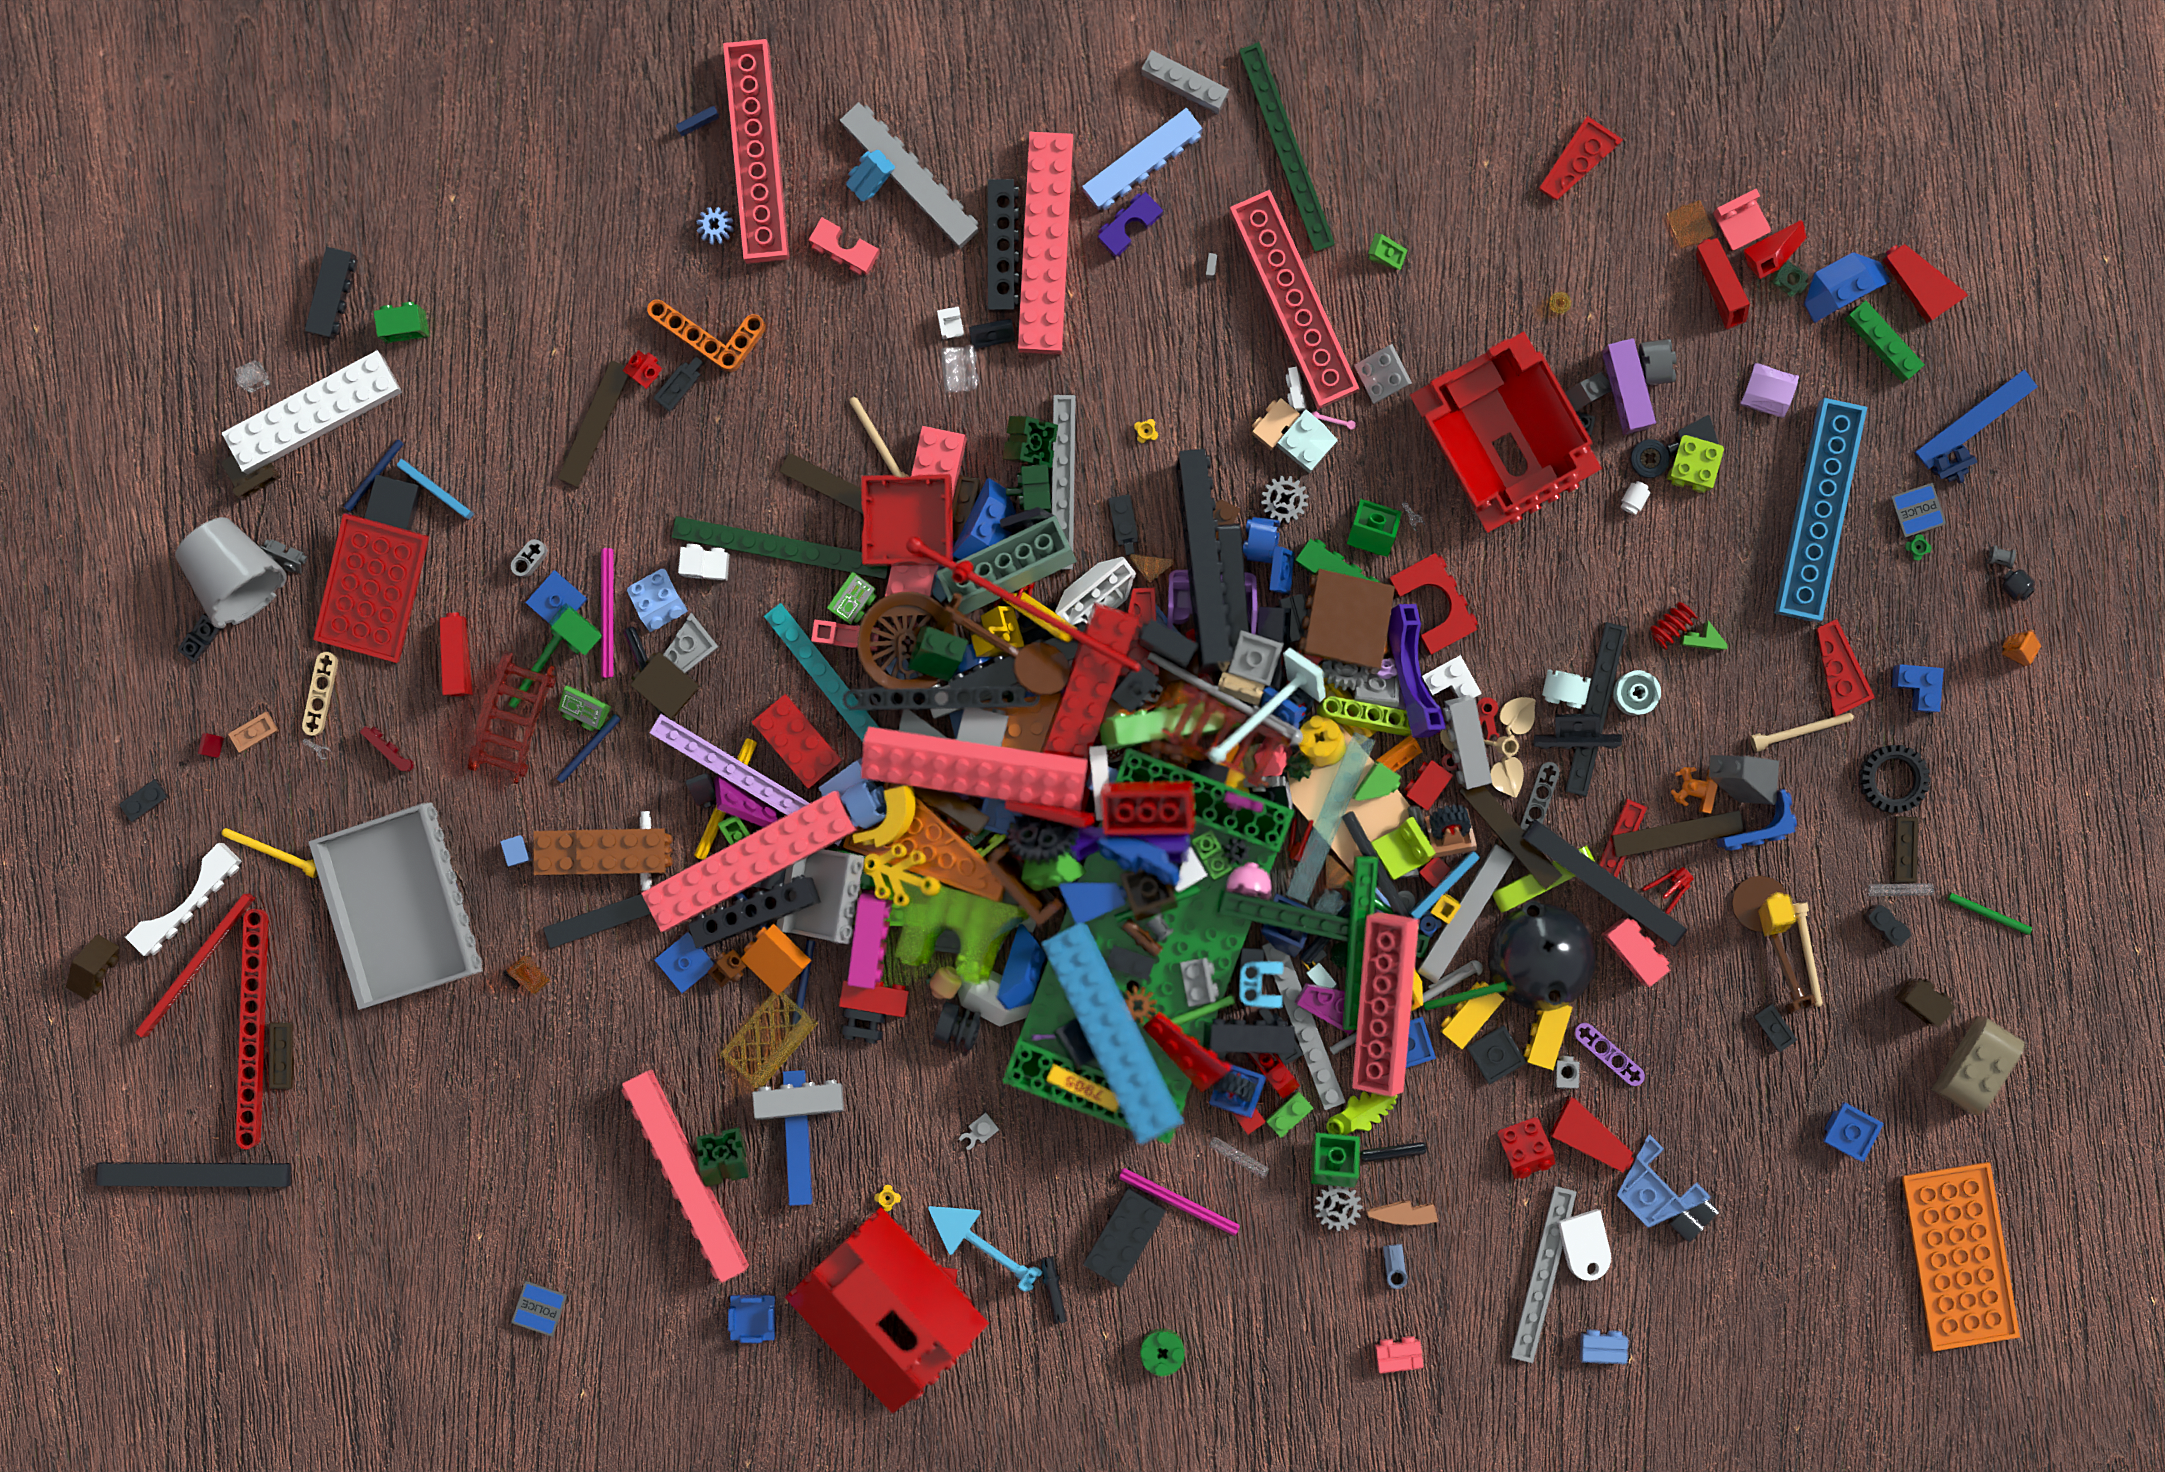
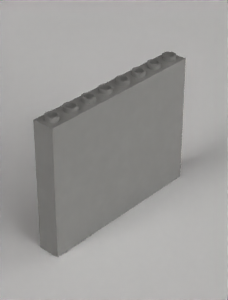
M432 803L420 804L309 841L358 1010L482 972V962L476 952L475 938L470 932L469 918L462 905L463 898L456 885V875L449 861L450 854L445 848L444 834L441 828H439L437 811Z

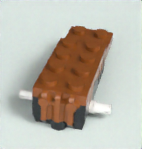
M640 812V829L533 831L534 875L640 873L641 891L650 889V885H652L651 873H668V867L672 866L673 859L670 856L673 854V848L670 844L673 842V837L668 834V829H651L650 812Z

